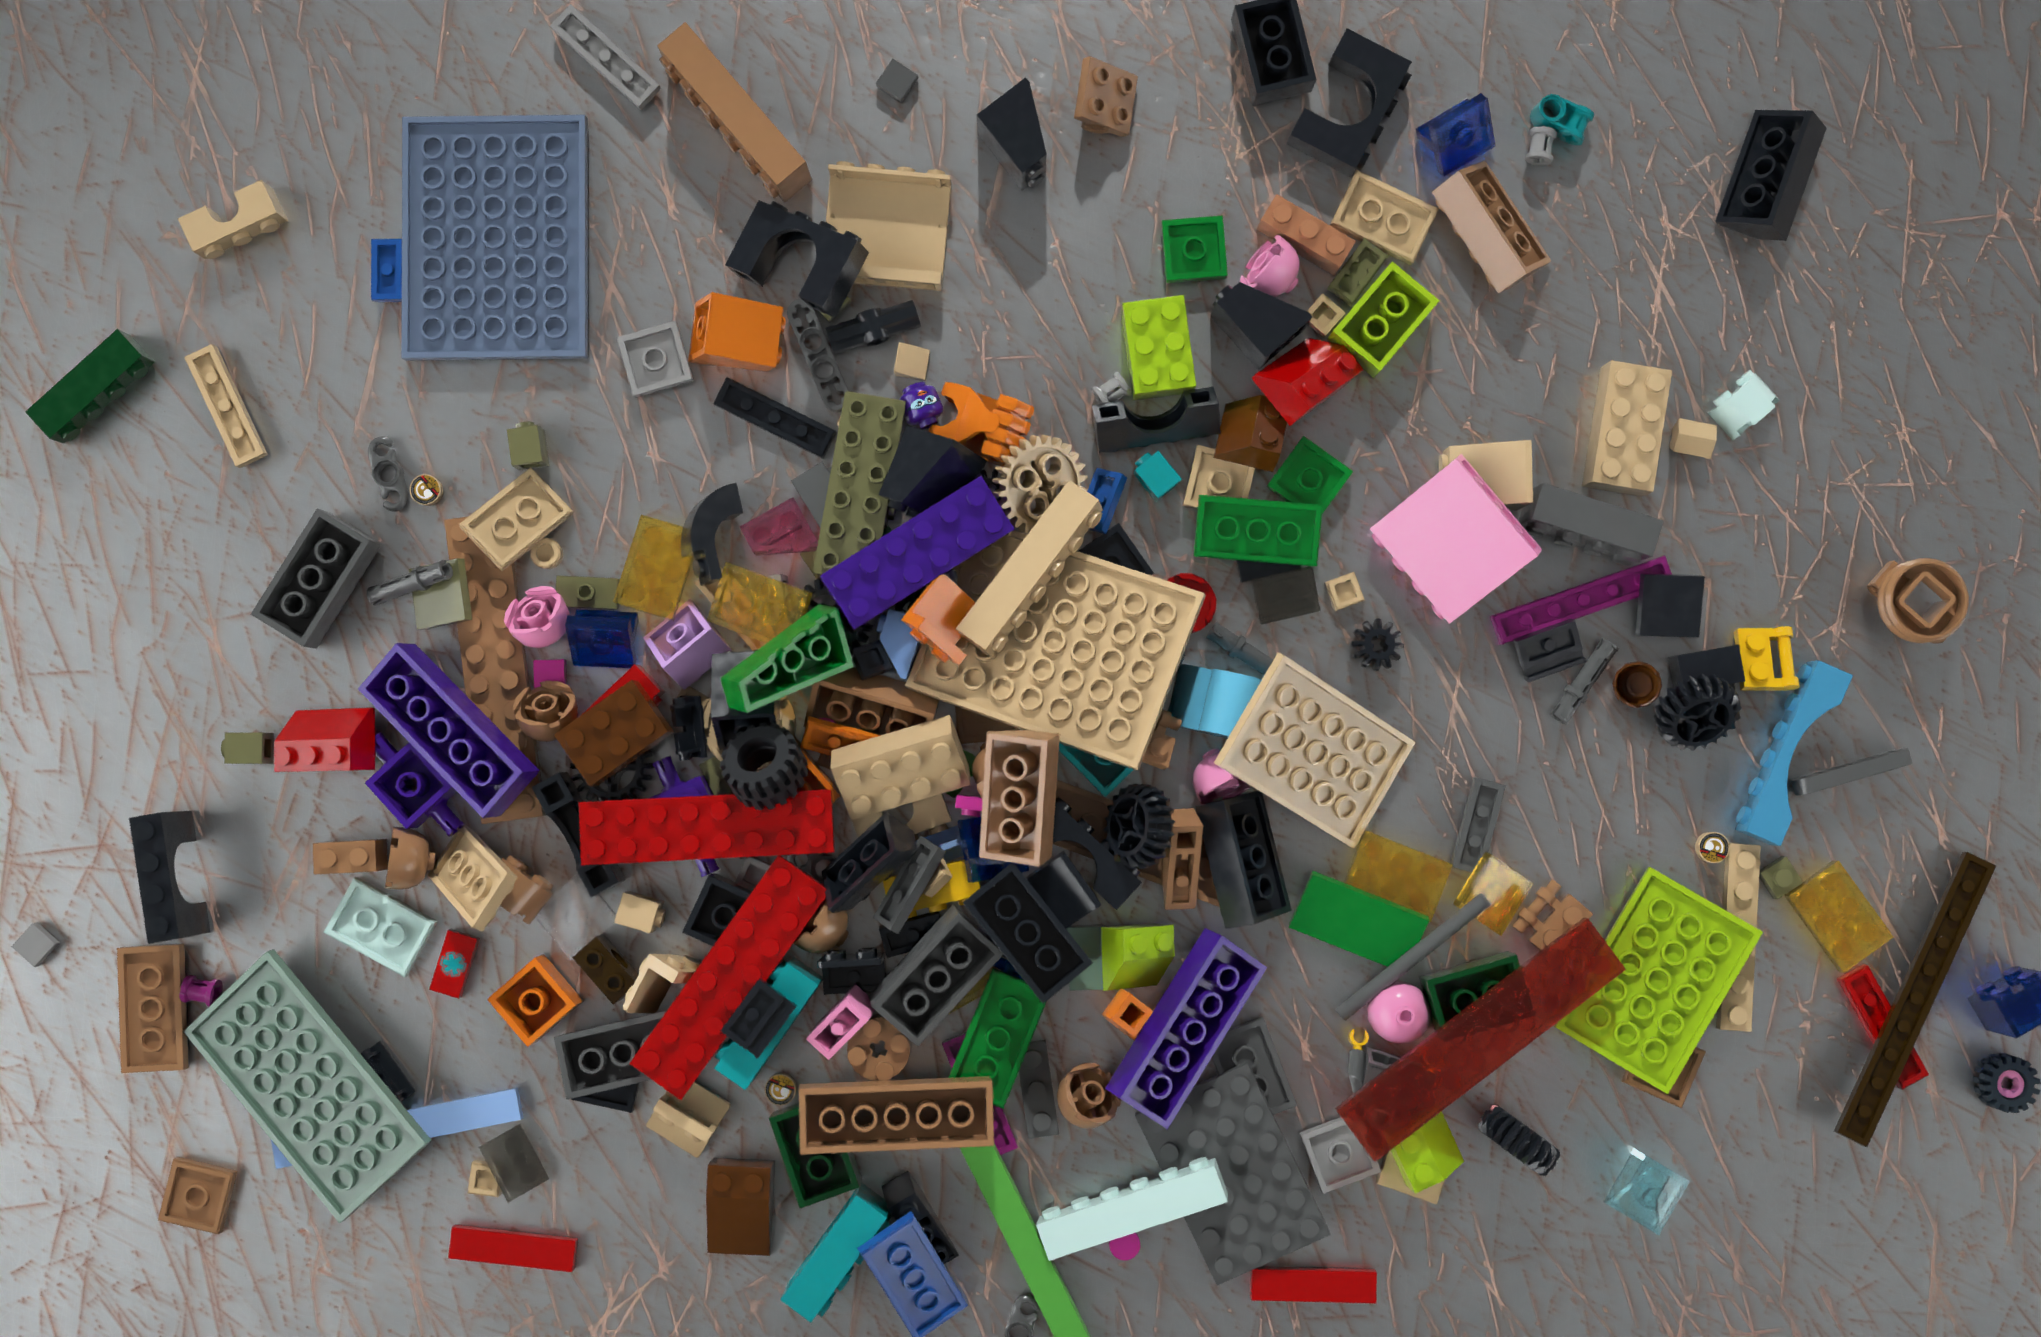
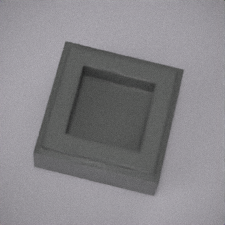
M892 59L877 80L876 87L902 103L918 80V75L895 59Z

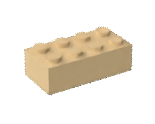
M1613 360L1600 368L1582 487L1640 497L1654 491L1672 370Z
M950 715L831 750V771L851 820L971 785L969 764Z

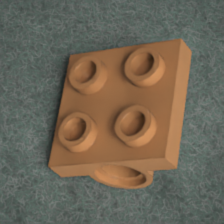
M1094 57L1084 58L1074 119L1082 121V129L1088 132L1098 134L1112 133L1120 137L1129 135L1138 76Z

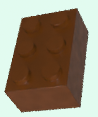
M631 680L555 733L554 736L591 787L602 784L670 736L674 731L640 682Z

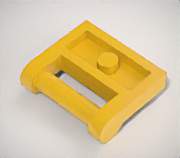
M1792 627L1737 628L1733 632L1735 645H1739L1745 681L1739 682L1740 691H1787L1800 687L1799 678L1795 676L1791 647V639L1793 638ZM1770 641L1778 642L1782 678H1774Z

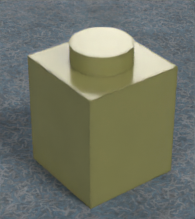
M520 422L515 424L516 428L507 429L511 465L518 470H525L530 467L550 466L544 429L534 425V422Z
M225 733V739L221 743V754L224 757V764H273L274 733Z

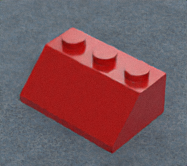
M1307 338L1256 373L1251 379L1289 426H1291L1341 390L1364 369L1344 345Z
M375 708L296 710L274 741V772L375 770Z

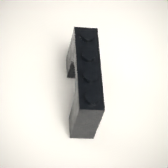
M1347 28L1328 65L1359 81L1366 88L1371 100L1370 115L1357 124L1339 125L1304 108L1288 139L1287 145L1349 177L1352 176L1356 168L1361 171L1370 155L1365 152L1369 142L1376 144L1384 127L1379 125L1383 116L1389 118L1398 102L1393 99L1397 89L1404 91L1412 74L1407 72L1412 61Z
M758 200L725 265L738 277L763 287L777 258L787 247L798 242H812L816 248L815 263L798 296L811 308L836 318L869 254L868 250L861 244L862 239L849 231L841 234L837 232L834 226L827 222L814 223L809 216L802 212L796 211L795 214L788 212L786 207L775 201L767 204Z
M192 811L159 812L130 817L129 823L147 943L151 944L210 933L206 902L188 903L180 893L175 876L174 861L178 846L182 843L197 841Z

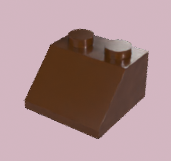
M1264 395L1226 403L1220 425L1221 434H1218L1213 458L1274 472L1281 455L1287 422Z

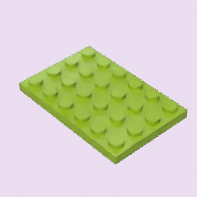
M1647 867L1554 1027L1664 1093L1669 1094L1763 931L1655 869Z

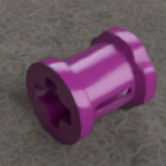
M187 975L181 984L180 1000L186 1003L191 1000L203 1002L209 1007L222 995L223 984L218 979L205 981L197 979L194 975Z

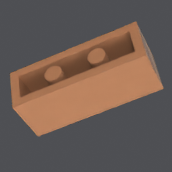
M1278 194L1274 197L1257 227L1259 232L1275 241L1274 236H1281L1292 245L1298 255L1333 276L1336 275L1356 242Z

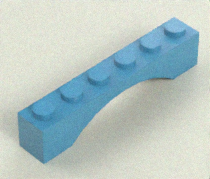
M1819 660L1806 662V664L1800 667L1796 675L1799 678L1800 687L1790 693L1785 701V714L1782 721H1779L1773 729L1772 737L1774 740L1770 749H1767L1761 757L1760 765L1762 768L1758 777H1755L1750 783L1748 801L1746 805L1740 808L1736 817V822H1738L1736 831L1768 845L1781 846L1793 819L1788 801L1787 780L1789 765L1798 742L1815 720L1828 710L1842 703L1853 675Z

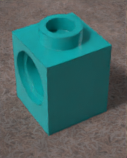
M1159 451L1154 455L1148 452L1135 462L1138 468L1134 470L1133 475L1155 502L1159 501L1180 484L1182 480Z

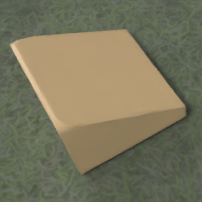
M899 342L894 367L895 376L925 381L930 350Z

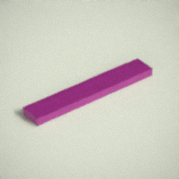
M1665 556L1489 616L1500 645L1513 641L1515 638L1570 618L1574 620L1638 598L1641 573L1672 574Z

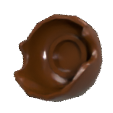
M1641 661L1623 665L1617 670L1612 683L1616 698L1632 708L1651 705L1659 698L1663 686L1659 672L1650 664Z

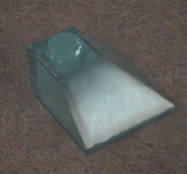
M1634 1148L1606 1196L1604 1203L1660 1235L1690 1181Z

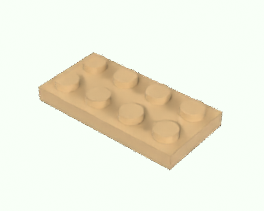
M464 825L461 829H457L458 832L453 835L436 861L433 871H430L427 876L470 926L483 932L488 923L494 919L497 909L506 895L512 891L518 877L471 827Z

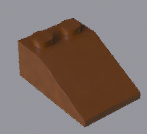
M713 1158L707 1168L706 1187L708 1253L771 1255L775 1160Z

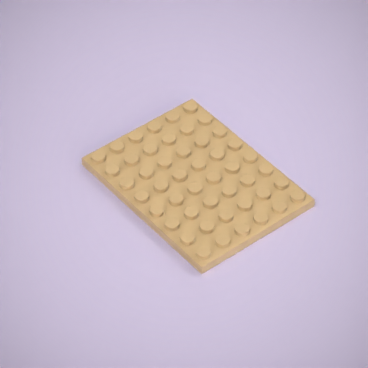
M1013 530L954 567L953 570L958 574L956 585L976 602L1027 534ZM1076 551L1075 553L1071 552L1066 558L1062 572L1056 578L1052 577L1047 583L1043 597L1037 603L1033 602L1026 611L1027 617L1019 627H1014L1007 636L1008 642L1000 652H995L992 657L986 655L963 637L955 644L967 655L960 665L950 660L943 663L930 652L933 648L929 644L921 645L905 684L907 689L1022 730L1060 734L1059 743L1138 771L1201 610L1205 594Z

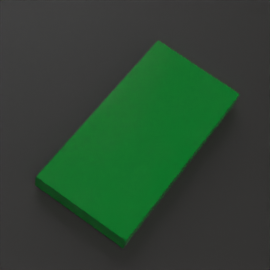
M1199 495L1193 556L1317 567L1323 505Z
M1312 871L1291 917L1289 928L1388 967L1420 942L1430 920L1429 916Z
M992 968L948 1077L990 1076L992 1080L993 1105L1002 1109L1005 1107L1046 1005V1002L1043 1004L1023 979Z

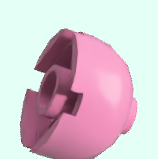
M1279 235L1274 236L1276 241L1273 244L1267 240L1254 253L1246 265L1247 269H1251L1246 278L1243 275L1240 278L1241 283L1273 297L1280 296L1284 292L1289 293L1295 288L1298 283L1297 275L1300 266L1296 250Z
M549 586L531 588L525 591L527 596L520 602L517 599L511 602L505 612L504 622L512 636L523 645L531 648L550 646L565 634L569 627L570 612L563 597L554 588Z
M1212 749L1202 756L1203 760L1194 770L1192 784L1200 804L1213 802V799L1220 797L1225 799L1241 795L1251 788L1247 783L1214 764L1220 753L1219 749Z
M1401 980L1395 981L1383 990L1367 1006L1368 1021L1373 1030L1385 1040L1397 1044L1411 1043L1420 1038L1428 1029L1432 1017L1430 1004L1424 992L1415 985Z

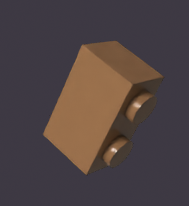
M387 839L313 843L314 875L375 872L388 869Z

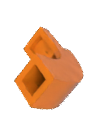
M1120 988L1102 1013V1016L1135 1041L1153 1011L1131 993Z

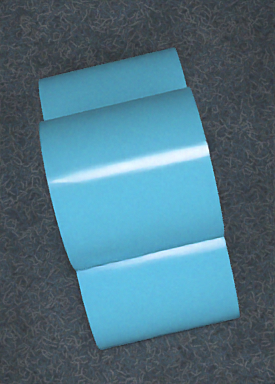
M1181 664L1177 670L1168 711L1172 713V716L1182 720L1180 728L1228 739L1262 679L1230 671L1211 670Z

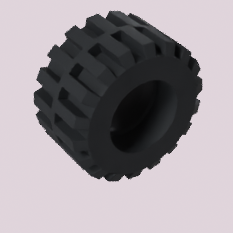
M760 723L759 727L751 725L747 727V731L743 733L739 731L735 734L737 737L734 740L730 739L726 744L728 749L723 750L721 755L723 760L720 762V768L723 771L722 775L738 800L749 808L754 806L756 810H762L764 806H767L769 810L775 808V805L778 803L784 805L787 803L786 799L790 796L794 798L798 794L797 789L802 788L805 784L803 778L808 775V769L806 768L808 763L793 735L785 727L780 728L779 724L772 723L770 726L767 723ZM771 762L766 768L757 771L763 764Z

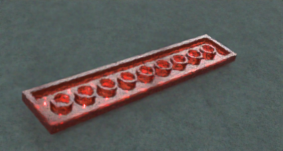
M1584 917L1334 1109L1370 1158L1376 1162L1615 979L1626 968L1591 921Z

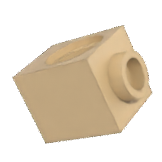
M632 891L623 892L614 923L652 933L656 931L657 927L661 928L666 916V910L662 909L664 901Z

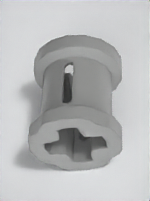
M1545 126L1531 128L1529 131V135L1532 137L1530 150L1525 155V161L1534 165L1552 164L1553 156L1551 155L1553 139L1557 137V131Z
M1115 372L1113 378L1100 387L1094 386L1091 389L1099 404L1116 402L1123 396L1129 397L1132 395L1127 382L1119 372ZM1117 388L1115 391H1113L1112 393H1110L1109 395H1107V393H1109V392L1112 391L1113 389Z

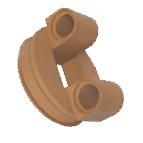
M1920 558L1898 564L1895 560L1889 561L1867 585L1869 592L1877 598L1879 614L1886 627L1897 637L1913 643H1943L1947 637L1956 632L1962 625L1969 608V594L1963 578L1949 564L1937 559ZM1921 581L1942 599L1940 602L1933 603L1922 617L1904 602Z

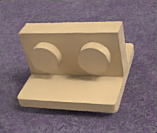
M694 1082L682 1100L666 1091L653 1108L654 1112L646 1126L698 1158L731 1105L728 1101L699 1083Z

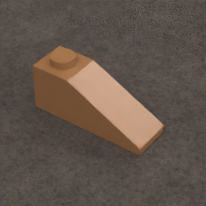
M1194 808L1175 809L1171 815L1172 820L1176 821L1172 825V832L1175 835L1170 837L1171 847L1165 849L1166 857L1162 858L1164 909H1195L1203 825Z

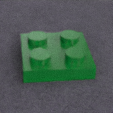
M1223 215L1162 220L1161 229L1166 283L1227 279Z
M1303 436L1266 487L1287 502L1323 505V514L1353 471Z

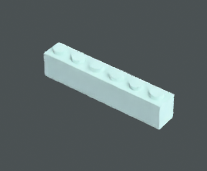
M1201 1157L1191 1161L1189 1167L1180 1170L1177 1167H1171L1161 1171L1159 1177L1150 1180L1147 1177H1141L1130 1182L1129 1187L1120 1190L1118 1187H1111L1103 1190L1099 1197L1089 1200L1088 1196H1084L1072 1201L1069 1207L1060 1209L1059 1206H1054L1044 1210L1036 1226L1048 1260L1051 1261L1228 1202V1192L1216 1159L1207 1160L1206 1157Z

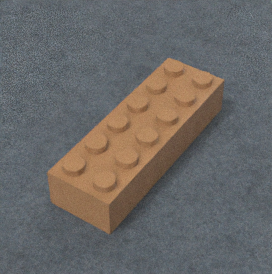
M686 22L657 45L662 55L659 61L664 66V71L676 85L680 84L685 91V96L694 107H700L705 114L703 115L711 127L714 130L719 129L730 149L734 153L739 150V154L744 159L743 163L754 176L759 173L758 176L763 181L762 185L773 198L779 196L785 203L812 180L806 161Z
M990 1076L800 1084V1154L994 1146L992 1080Z

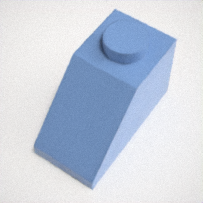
M889 609L887 615L881 614L876 632L881 633L879 639L899 677L907 680L920 642L910 635L912 629L901 620L905 613Z

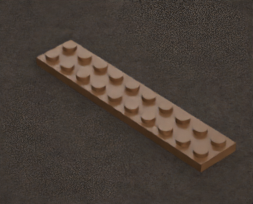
M467 517L446 519L444 522L449 560L456 558L465 560L472 620L457 623L466 696L540 770L537 740L528 737L520 729L513 710L516 697L525 688L530 686L525 645L512 636L504 622L505 612L511 602L515 599L519 601L515 563L501 571L459 527V524ZM539 771L501 816L481 817V824L546 816L532 789L533 786L542 782L541 772Z

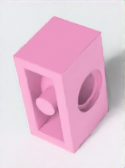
M855 984L816 1023L806 1040L829 1060L874 1013L875 1009L871 1006L868 995Z

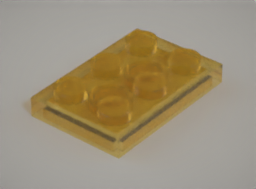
M644 515L640 516L613 603L674 621L694 556L682 558V526Z
M725 562L722 579L719 581L707 621L768 643L806 614L813 593L731 562Z
M1365 830L1361 836L1344 883L1429 916V922H1431L1453 864Z
M1838 860L1831 861L1806 879L1801 885L1784 895L1839 972L1845 973L1894 937Z

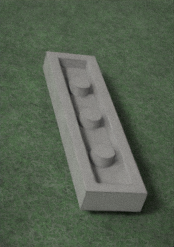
M571 4L550 25L551 29L640 110L662 89L651 76Z

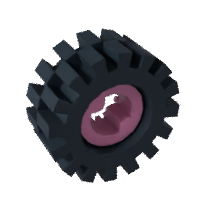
M1999 1053V1055H1989L1990 1060L1983 1058L1980 1061L1984 1065L1983 1068L1976 1066L1974 1071L1979 1072L1980 1075L1979 1077L1973 1076V1082L1979 1083V1086L1974 1087L1976 1093L1981 1094L1978 1098L1982 1102L1987 1103L1986 1105L2007 1113H2019V1109L2023 1111L2029 1109L2026 1103L2034 1105L2037 1101L2032 1095L2033 1093L2040 1094V1090L2034 1088L2035 1084H2041L2039 1078L2034 1077L2038 1072L2035 1068L2030 1067L2032 1064L2028 1061L2009 1054ZM2004 1077L2013 1080L2012 1088L2006 1089L2001 1087V1081Z

